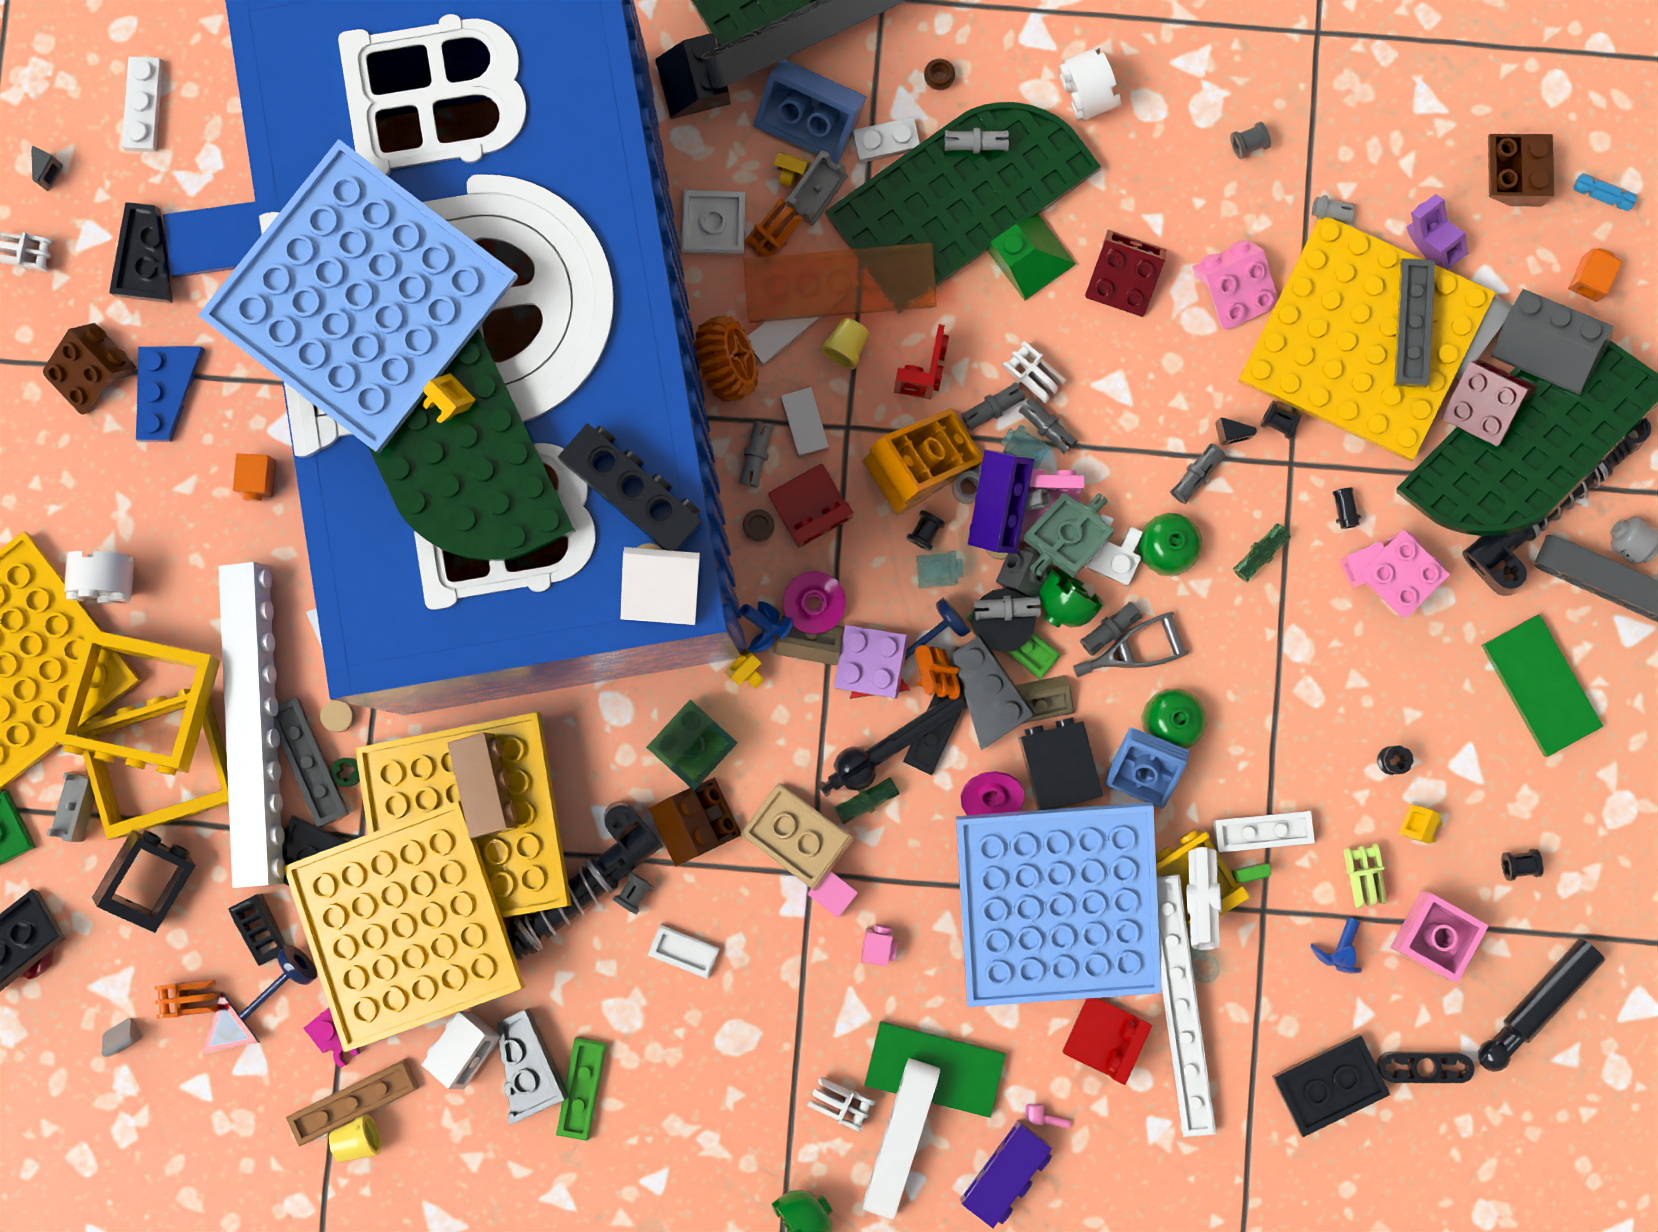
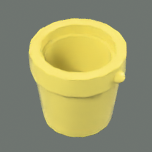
M842 318L828 339L824 340L820 351L833 363L846 369H856L868 339L869 331L855 320Z
M368 1114L355 1118L353 1122L329 1134L331 1152L339 1163L365 1157L371 1158L379 1155L382 1150L379 1129L374 1119Z

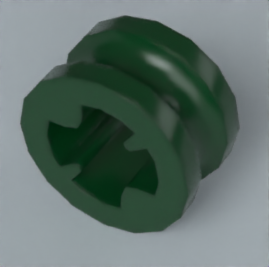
M342 758L334 763L331 775L336 784L350 787L360 782L357 760ZM346 763L347 767L353 766L355 770L351 773L352 779L350 781H347L348 778L340 777V773L344 771L343 765Z

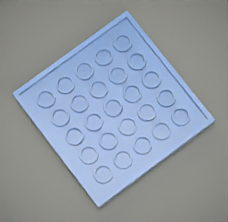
M338 139L198 316L379 454L426 395L422 391L430 380L442 375L517 280L518 276Z
M1152 802L955 816L966 1000L968 1007L1161 993L1154 806Z

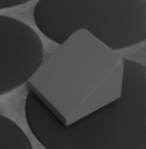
M32 146V180L48 191L52 187L63 164L51 154Z

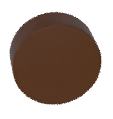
M752 510L743 520L744 533L752 541H766L774 532L775 524L773 517L765 510Z

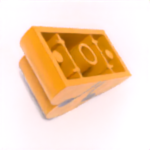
M949 408L882 436L870 447L871 453L862 460L896 515H900L928 499L943 487L956 481L963 472L971 471L979 466L983 461V455L953 409Z

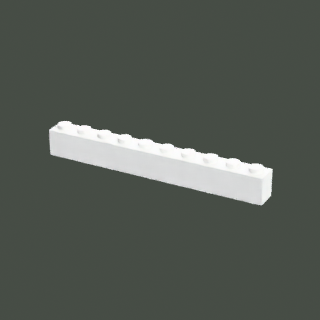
M256 562L223 565L218 567L232 887L284 884L285 871L283 866L286 865L282 856L284 830L281 827L280 812L283 808V800L279 791L281 766L278 762L277 748L280 743L279 732L274 729L273 718L278 713V702L275 698L277 672L273 662L275 638L272 634L274 608L270 597L272 575L268 565Z

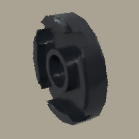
M1003 588L992 590L982 596L980 600L1003 599V596L1009 595L1011 599L1025 598V596L1018 591ZM1032 605L1027 606L1028 609L1033 608ZM974 608L971 619L973 633L976 637L981 635L991 650L1001 653L1015 651L1025 645L1034 632L1035 616L1012 617L1011 621H1005L1004 618L976 620L975 611H988V608Z

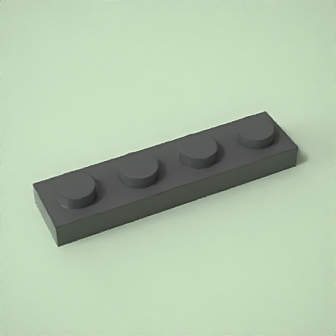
M1403 258L1400 262L1394 386L1427 388L1429 385L1435 260Z
M293 698L278 705V713L276 716H273L274 729L279 732L281 746L316 826L321 828L349 815L299 698Z

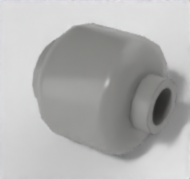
M1635 516L1626 521L1621 519L1611 529V547L1627 561L1634 564L1646 563L1657 555L1658 530L1642 518Z

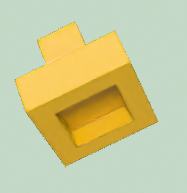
M782 151L777 152L774 165L783 168L779 183L790 187L793 186L797 173L804 175L809 169L811 161Z
M451 373L430 380L422 390L428 396L424 400L423 407L428 409L437 405L442 411L441 415L437 418L439 423L451 419L456 414L467 411L476 401Z
M747 649L744 650L740 658H737L724 671L738 686L746 680L756 689L764 681L755 671L761 662Z
M1410 804L1399 834L1429 845L1430 842L1435 843L1437 839L1433 837L1437 826L1442 827L1443 825L1440 820L1441 814Z

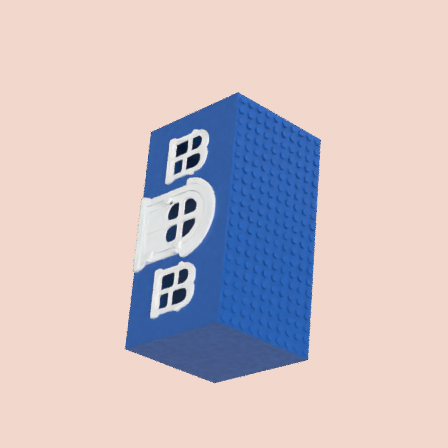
M225 0L260 236L339 139L474 242L483 239L504 242L519 249L533 261L535 274L532 281L526 285L510 287L493 310L535 305L542 313V327L527 348L507 361L496 363V366L542 462L550 465L556 471L559 479L557 493L576 531L567 536L568 549L565 556L558 563L551 566L509 572L505 567V561H489L490 573L486 577L458 582L449 581L446 575L443 550L420 536L403 519L397 510L368 446L282 380L330 699L390 713L409 715L740 658L741 650L747 649L744 631L738 622V619L741 618L740 606L736 593L733 590V587H736L734 570L728 557L731 556L729 540L723 525H726L723 506L718 496L721 493L718 475L713 465L715 463V456L708 433L710 432V426L703 402L705 397L698 372L700 367H698L699 361L693 342L695 337L688 312L690 307L683 279H685L680 253L678 252V249H680L673 221L674 211L668 191L669 182L663 160L664 152L658 129L659 122L653 99L654 92L648 69V56L634 0ZM491 99L497 104L500 112L499 122L489 135L451 143H441L438 141L433 109ZM418 112L423 138L422 145L415 149L391 153L382 152L376 119ZM481 324L479 330L484 338L483 328ZM587 423L594 429L598 425L604 427L616 438L613 443L615 447L622 453L627 449L632 451L645 463L641 467L642 470L651 477L655 473L659 474L673 487L669 493L679 501L684 497L687 498L701 511L697 516L702 520L701 527L680 550V552L700 553L695 625L620 619L624 547L637 548L647 543L658 544L559 460V454ZM602 455L595 461V469L601 473L611 471L615 465V459L610 455ZM630 479L624 484L623 493L629 497H636L643 491L644 484L638 479ZM658 503L651 510V517L656 521H666L672 514V508L666 503Z

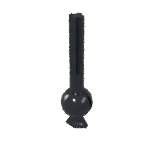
M960 696L955 700L947 697L866 751L862 747H849L842 750L837 755L833 764L836 772L828 777L827 782H819L818 786L825 797L830 795L832 789L838 790L844 785L850 791H860L868 788L876 778V766L966 709L964 701Z

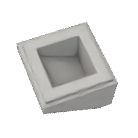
M127 1018L103 1034L101 1050L103 1057L113 1056L141 1040L142 1035L132 1018Z

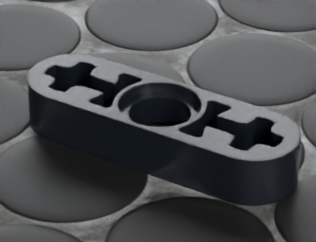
M1390 1051L1383 1053L1376 1063L1382 1078L1392 1083H1465L1472 1078L1475 1071L1473 1061L1468 1056L1459 1052ZM1429 1058L1434 1066L1433 1072L1426 1077L1420 1076L1417 1071V1064L1421 1059ZM1392 1059H1394V1062L1400 1065H1409V1071L1395 1070L1394 1076H1392L1391 1072L1387 1071L1385 1067L1391 1064ZM1458 1059L1459 1063L1465 1065V1069L1460 1070L1459 1076H1457L1456 1072L1442 1070L1441 1063L1444 1065H1456Z

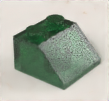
M690 698L646 748L695 791L738 742Z

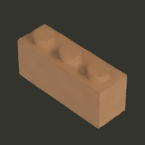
M483 732L448 742L469 838H484L516 829L518 811L515 803L510 800L508 788H510L511 783L508 772L502 766L503 748L500 740L496 738L494 733Z

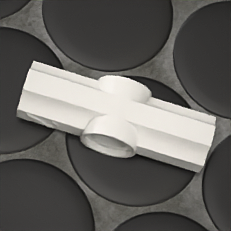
M1207 847L1195 848L1188 851L1189 884H1187L1186 888L1187 909L1191 922L1190 941L1192 948L1213 950L1220 948L1219 913H1222L1220 883H1218V857L1214 849Z

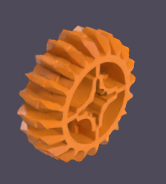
M724 315L710 318L699 325L695 335L697 340L694 345L697 348L698 367L702 370V377L707 381V387L712 389L713 394L719 397L721 401L727 402L744 399V397L755 392V386L758 384L756 378L759 373L756 369L758 362L754 357L755 351L752 350L751 340H748L746 331L741 329V324L735 321L732 316L727 317Z

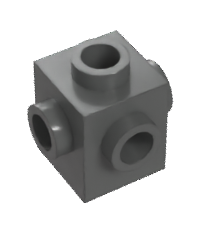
M1026 546L1024 551L1018 549L1017 554L1008 553L996 582L1007 589L1018 591L1025 597L1039 596L1040 586L1044 583L1052 565L1050 564L1041 576L1036 575V571L1033 573L1030 566L1041 555L1037 550Z

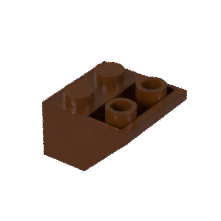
M1489 134V197L1509 206L1542 207L1554 197L1553 134Z
M715 777L648 808L675 867L741 836L740 829Z

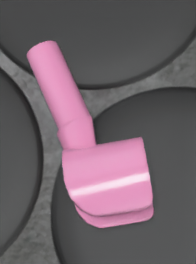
M1026 1105V1119L1035 1125L1052 1124L1069 1129L1070 1120L1044 1115V1105Z

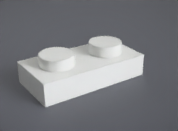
M914 117L853 130L859 163L908 153L920 144Z

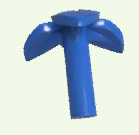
M759 601L757 610L749 604H744L740 608V614L763 630V633L757 635L751 641L748 647L749 652H762L770 648L774 643L775 634L780 639H784L792 628L793 619L791 617H784L778 622L780 613L769 603Z
M1353 918L1347 919L1335 952L1331 954L1325 953L1312 943L1310 947L1313 953L1325 965L1336 966L1337 971L1349 974L1361 973L1362 968L1353 967L1356 962L1355 947L1352 946L1360 922Z

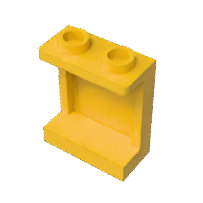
M1196 829L1183 835L1179 839L1182 843L1172 850L1167 846L1156 853V876L1180 874L1186 923L1189 930L1191 922L1187 909L1186 893L1187 884H1189L1188 851L1200 847L1216 850L1209 840L1210 836L1207 831H1200L1198 833ZM1217 852L1218 883H1220L1222 901L1220 917L1248 899L1249 895L1243 886L1238 885Z

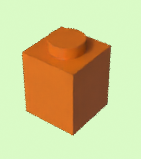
M1603 248L1591 249L1582 256L1568 289L1595 302L1608 295L1622 260L1615 258L1614 254L1609 250Z
M236 453L233 491L243 495L242 500L262 502V497H273L276 460L268 455Z

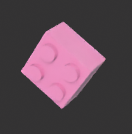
M1420 891L1390 948L1445 980L1458 983L1484 936L1488 925L1438 896Z

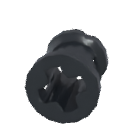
M1273 400L1266 410L1260 426L1263 428L1269 426L1283 433L1286 439H1290L1300 422L1302 414L1299 412L1291 413L1277 406V402Z
M921 510L919 513L920 520L912 534H908L906 539L924 550L931 551L933 548L931 545L938 530L944 528L946 523L937 516Z
M1400 745L1385 747L1377 756L1379 769L1389 775L1405 774L1411 769V765L1414 762L1411 751ZM1394 755H1399L1400 761L1396 765H1391L1390 760L1394 758Z
M1530 849L1528 853L1514 855L1510 852H1505L1501 856V866L1507 881H1514L1516 877L1533 875L1534 877H1541L1543 875V860L1538 849Z

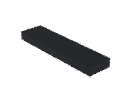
M952 655V657H951V659H950V664H951V667H956L955 661H954V658H953V655ZM957 673L956 677L960 686L959 696L966 703L964 691ZM934 693L927 710L949 696L939 697ZM961 712L913 742L903 762L932 775Z

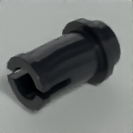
M1349 487L1333 491L1339 518L1336 519V524H1340L1341 529L1359 526V520L1362 517L1357 514L1353 488Z

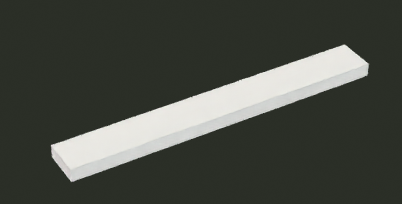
M1180 874L1156 876L1161 984L1183 1137L1216 1134V1126Z

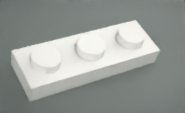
M128 56L122 148L125 151L157 152L163 61L160 58Z
M1311 811L1213 820L1216 851L1218 853L1315 843Z

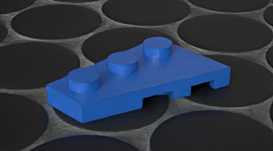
M138 347L137 441H172L184 408L185 396L195 378L194 371L198 360L202 359L205 350L203 347Z

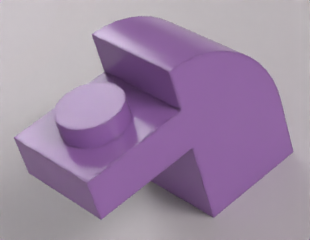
M1434 194L1411 212L1413 222L1407 226V231L1413 243L1427 260H1435V265L1448 270L1469 254L1466 234L1448 221L1443 198Z

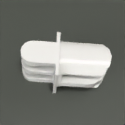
M0 232V239L3 240L0 241V252L17 256L0 254V263L21 266L28 271L48 272V267L45 265L46 260L51 258V254L48 251L49 246L54 243L53 240L28 235L25 232L22 235ZM36 243L39 244V249H38V250H35V248H36ZM33 257H37L36 263H32Z
M1023 341L1020 344L1022 348L1018 352L1014 351L1009 362L1004 361L1002 366L1018 380V384L1022 382L1046 404L1050 399L1046 392L1054 395L1058 391L1056 384L1062 386L1066 379L1042 359V353L1039 354L1027 342ZM1028 354L1035 359L1032 364L1024 359ZM1019 364L1026 369L1023 374H1020L1015 369Z
M820 1076L817 1081L820 1085L845 1096V1098L841 1099L819 1088H814L812 1095L840 1110L837 1112L814 1100H809L806 1106L837 1120L839 1124L862 1132L863 1127H861L864 1118L868 1119L869 1114H867L870 1105L874 1106L875 1101L855 1092L853 1089L849 1090ZM853 1097L861 1101L858 1108L849 1105ZM847 1110L855 1114L853 1121L843 1118Z

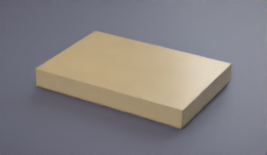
M779 782L741 833L743 837L815 891L854 840L853 837Z

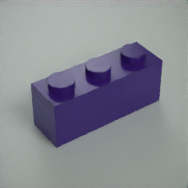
M985 450L967 545L998 553L1017 554L1034 458L1008 452Z
M1017 1120L961 1196V1204L994 1229L998 1222L1002 1225L1011 1215L1013 1208L1010 1206L1016 1197L1022 1198L1030 1189L1033 1183L1030 1178L1036 1170L1042 1171L1051 1160L1052 1155L1049 1153L1052 1148L1050 1144Z

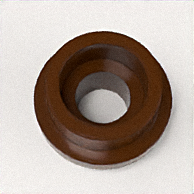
M945 59L932 60L927 64L924 71L925 82L934 90L949 88L955 79L953 65ZM938 71L943 72L945 78L938 80L934 77V73Z

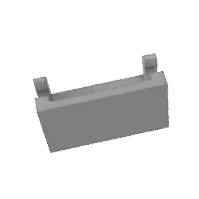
M823 149L787 199V207H792L795 210V215L803 217V221L812 227L848 177V174L845 173V166L841 162L838 165L830 159V154Z
M64 772L63 779H65L52 828L48 829L46 835L60 837L68 842H83L95 796L88 776Z

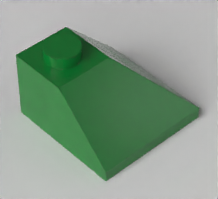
M1039 214L1013 225L992 240L988 249V253L1024 301L1076 264Z

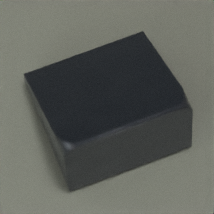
M1221 417L1215 422L1220 445L1223 446L1249 440L1257 433L1256 427Z

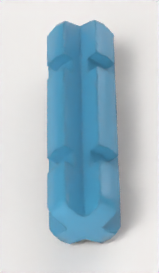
M1584 173L1578 176L1574 184L1575 191L1584 195L1588 192L1589 197L1612 206L1615 203L1617 208L1625 211L1632 209L1637 199L1635 193L1627 190L1621 192V188L1599 179L1594 181V177Z

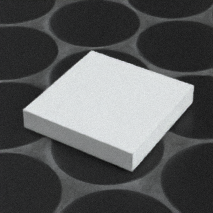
M683 190L681 253L744 256L746 192Z
M624 547L620 619L695 625L700 553Z

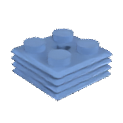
M1131 727L1108 770L1105 785L1141 801L1152 802L1153 806L1164 809L1187 765L1189 751Z

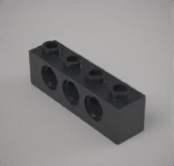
M587 423L559 454V460L662 549L680 551L701 527L702 520L697 517L701 511L687 498L684 497L679 501L669 493L673 487L659 474L655 473L651 477L642 470L641 467L645 463L632 451L627 449L622 453L615 447L613 443L616 438L604 427L598 425L594 429ZM602 455H610L615 459L613 469L606 473H601L595 469V461ZM630 479H638L644 484L643 491L636 497H629L623 493V486ZM666 503L672 508V514L666 521H656L651 517V510L656 504Z

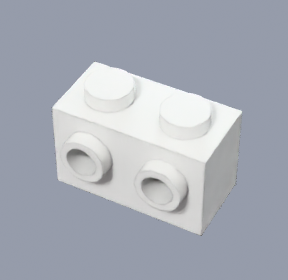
M459 1011L448 1020L445 1027L446 1030L440 1039L430 1046L422 1066L446 1088L464 1090L501 1036L475 1013Z

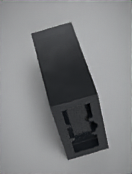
M132 829L92 896L96 907L156 933L196 866L189 856L190 851L177 844L169 847L161 843L162 839L150 831L144 830L141 834ZM141 849L178 866L152 910L115 894Z

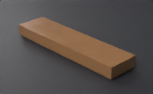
M406 1059L287 1116L286 1120L300 1147L355 1120L357 1117L368 1114L417 1090L419 1087Z

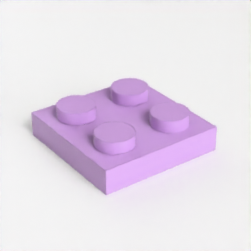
M845 625L834 688L898 699L909 636Z

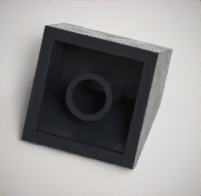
M714 33L683 40L655 59L671 119L731 104L728 86L713 88L702 60V55L717 48Z

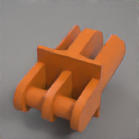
M781 198L762 222L754 225L755 228L744 241L746 245L751 244L755 248L754 252L756 254L761 253L765 257L764 261L767 264L775 258L783 246L788 244L785 241L804 219L800 215L793 218L795 210L790 206L783 210L786 202ZM759 233L765 236L762 241L757 238ZM769 242L774 245L772 250L767 247Z
M928 645L918 646L914 652L921 675L917 686L923 687L927 695L936 693L939 697L948 695L950 699H957L960 694V686L956 674L960 669L951 667L946 649L934 646L929 647Z
M215 979L154 986V990H158L159 999L155 1000V1004H159L160 1014L156 1015L157 1019L218 1012V1005L189 1008V1003L217 999L216 992L188 995V989L216 986ZM168 989H173L174 998L168 997ZM169 1003H174L175 1012L170 1013Z

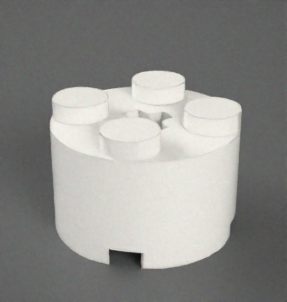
M1099 46L1063 60V64L1059 65L1061 71L1059 77L1064 91L1068 92L1071 90L1072 92L1071 98L1073 102H1071V108L1076 120L1082 118L1087 120L1121 106L1120 94L1114 96L1112 92L1114 86L1117 85L1104 52L1100 53L1101 48Z
M83 551L67 553L64 589L66 600L86 601V598H97V603L117 604V601H130L133 586L134 557L128 558L129 555L103 551H93V554H87V557H82Z

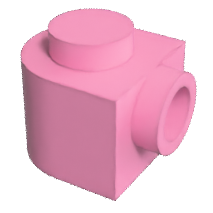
M874 925L873 930H865L861 963L887 967L888 961L895 960L897 942L892 941L893 928Z

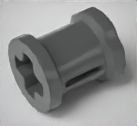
M1261 121L1256 123L1254 128L1241 133L1235 131L1230 135L1233 150L1239 159L1245 158L1247 153L1260 148L1266 150L1271 147L1269 132Z
M630 872L628 875L629 881L620 895H615L613 900L637 915L640 911L638 906L647 892L654 889V886L640 876Z

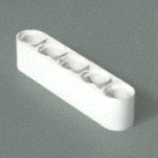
M908 1058L862 1204L863 1211L894 1219L938 1082L939 1067Z

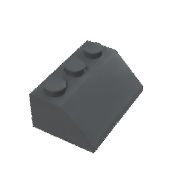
M1523 289L1506 317L1491 357L1580 395L1611 343L1613 326Z

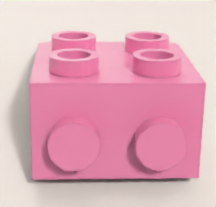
M1249 240L1238 241L1232 244L1230 249L1220 254H1210L1204 257L1200 263L1192 266L1195 277L1208 286L1220 326L1226 330L1274 309L1278 301L1264 250Z
M1033 469L1029 491L1046 488L1050 495L1049 508L1064 492L1077 502H1080V493L1084 489V476L1076 475L1074 470H1058L1057 475H1044V470ZM1049 508L1030 510L1024 513L1019 539L1020 543H1026L1023 540L1025 534Z
M1403 529L1393 534L1385 542L1387 546L1361 571L1360 576L1400 617L1405 618L1410 616L1450 574L1435 556L1428 554L1421 547L1420 541L1413 534Z

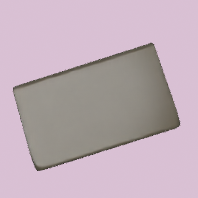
M792 625L790 632L784 639L777 638L775 653L792 658L837 665L845 627L835 626L825 633L809 634L799 631Z
M1065 675L1016 685L1035 713L1034 716L1023 723L1074 713L1071 687Z

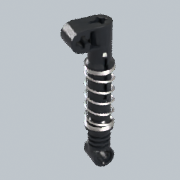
M1647 418L1634 429L1638 434V438L1627 436L1546 519L1521 531L1503 535L1481 536L1462 552L1466 562L1494 592L1502 596H1510L1520 589L1526 580L1527 571L1524 564L1513 551L1525 541H1533L1535 538H1538L1541 531L1547 530L1548 522L1559 520L1564 509H1573L1574 501L1577 498H1586L1589 488L1599 487L1601 482H1605L1612 475L1616 465L1625 460L1628 455L1639 450L1651 433V424ZM1593 479H1595V480L1598 481L1597 485H1595V486H1593V485H1594V480H1593ZM1503 560L1506 563L1504 568L1499 569L1493 574L1490 570ZM1511 573L1514 576L1513 579H1508L1507 581L1502 578L1503 574L1508 575Z
M616 801L605 809V826L617 843L599 857L593 856L588 861H585L587 867L579 866V873L573 878L567 877L569 880L571 906L528 913L531 917L530 920L527 919L526 914H523L524 919L517 916L510 922L507 934L515 958L518 961L523 959L522 954L525 956L536 954L543 949V944L541 943L542 935L548 938L553 935L557 938L556 932L565 924L571 927L570 920L579 913L584 915L585 912L583 910L591 903L598 904L597 899L606 891L612 893V891L618 888L621 879L663 846L631 805L623 801ZM617 812L620 815L628 814L625 818L629 826L636 821L640 823L622 839L619 837L624 832L622 824H613L615 822L614 814Z

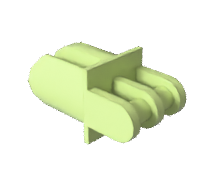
M1372 844L1370 848L1358 846V850L1352 851L1350 848H1345L1344 858L1347 869L1345 873L1350 876L1355 908H1362L1364 900L1367 906L1376 905L1377 899L1380 904L1388 903L1382 870L1385 867L1382 866L1378 844ZM1373 857V867H1368L1367 858ZM1359 859L1361 869H1354L1353 860Z

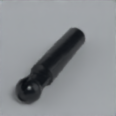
M1579 938L1503 1020L1505 1026L1492 1040L1481 1044L1478 1050L1480 1064L1492 1072L1502 1071L1507 1068L1512 1054L1524 1042L1530 1043L1605 962L1604 956L1586 940Z

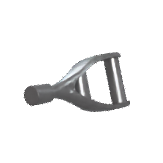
M1171 611L1147 620L1122 635L1097 659L1073 665L1077 678L1091 673L1096 668L1151 667L1188 655L1189 650L1186 651L1173 618L1175 614ZM1161 620L1174 656L1152 662L1136 663L1127 638L1139 629ZM1116 649H1118L1122 661H1117L1113 658Z

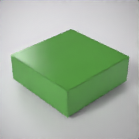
M1259 863L1232 870L1233 877L1237 883L1250 882L1272 875L1269 863Z

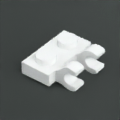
M1101 514V520L1111 526L1113 518ZM1130 527L1121 547L1107 541L1085 565V568L1128 586L1141 559V556L1133 553L1142 535V531Z

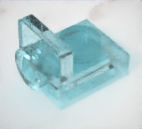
M1021 424L1016 431L1010 428L1001 442V445L1005 447L1003 452L1034 458L1033 469H1037L1051 447L1026 432V427Z
M949 551L947 554L916 556L918 588L956 586L958 578L963 577L962 558L956 559V551Z

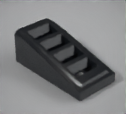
M263 893L256 894L229 907V913L258 966L277 958L278 952L286 946V943ZM255 907L258 912L246 918L243 912ZM262 918L264 924L251 930L249 924ZM268 930L270 936L257 942L254 936ZM274 941L277 947L262 954L260 948Z

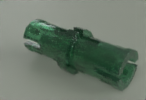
M1276 523L1259 542H1254L1250 546V552L1232 568L1234 573L1243 581L1249 582L1265 563L1269 564L1274 559L1273 555L1291 538L1290 533L1282 525Z
M889 777L867 790L858 791V795L834 806L844 825L868 811L869 813L874 812L875 807L900 795L892 778Z

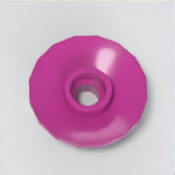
M819 571L804 572L793 578L786 587L782 600L784 614L786 617L793 619V626L799 631L809 634L825 633L834 628L842 619L846 607L845 593L839 582L829 574ZM810 599H819L820 607L818 609H811L808 606Z
M998 771L985 772L971 778L964 785L960 794L961 806L967 815L1017 812L1024 801L1023 787L1018 779L1008 773Z

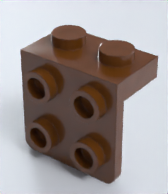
M94 322L68 329L43 368V375L79 414L84 415L91 411L110 381L131 376L136 366L127 357L126 353L119 349L106 335V332Z

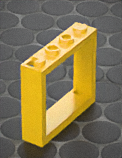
M87 629L53 741L64 746L63 752L73 753L78 756H83L84 751L95 753V759L114 763L115 758L126 760V766L145 770L146 764L157 766L156 772L165 775L175 776L176 771L189 773L220 661L209 654ZM101 649L196 669L171 757L75 736Z
M191 688L177 691L178 696L171 699H166V696H160L147 700V706L136 709L135 706L116 710V716L105 719L104 715L92 717L86 721L85 726L77 728V736L99 741V735L185 709ZM211 698L204 717L203 728L221 786L220 791L122 821L106 762L95 759V753L84 751L83 758L107 840L129 836L132 829L142 832L229 804L227 753Z

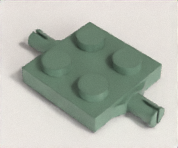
M1064 492L1027 531L1023 539L1041 555L1030 566L1033 573L1036 571V575L1041 576L1043 571L1050 564L1061 568L1072 578H1075L1113 536L1114 529L1102 521L1098 515L1099 510L1108 503L1105 496L1101 499L1102 494L1097 493L1094 499L1086 505L1077 502Z

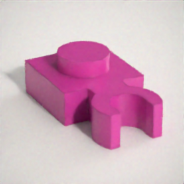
M328 1007L303 1029L322 1053L327 1052L331 1048L334 1052V1062L342 1068L347 1062L342 1057L343 1048L330 1008ZM358 1047L350 1050V1052L355 1057L360 1054V1049Z

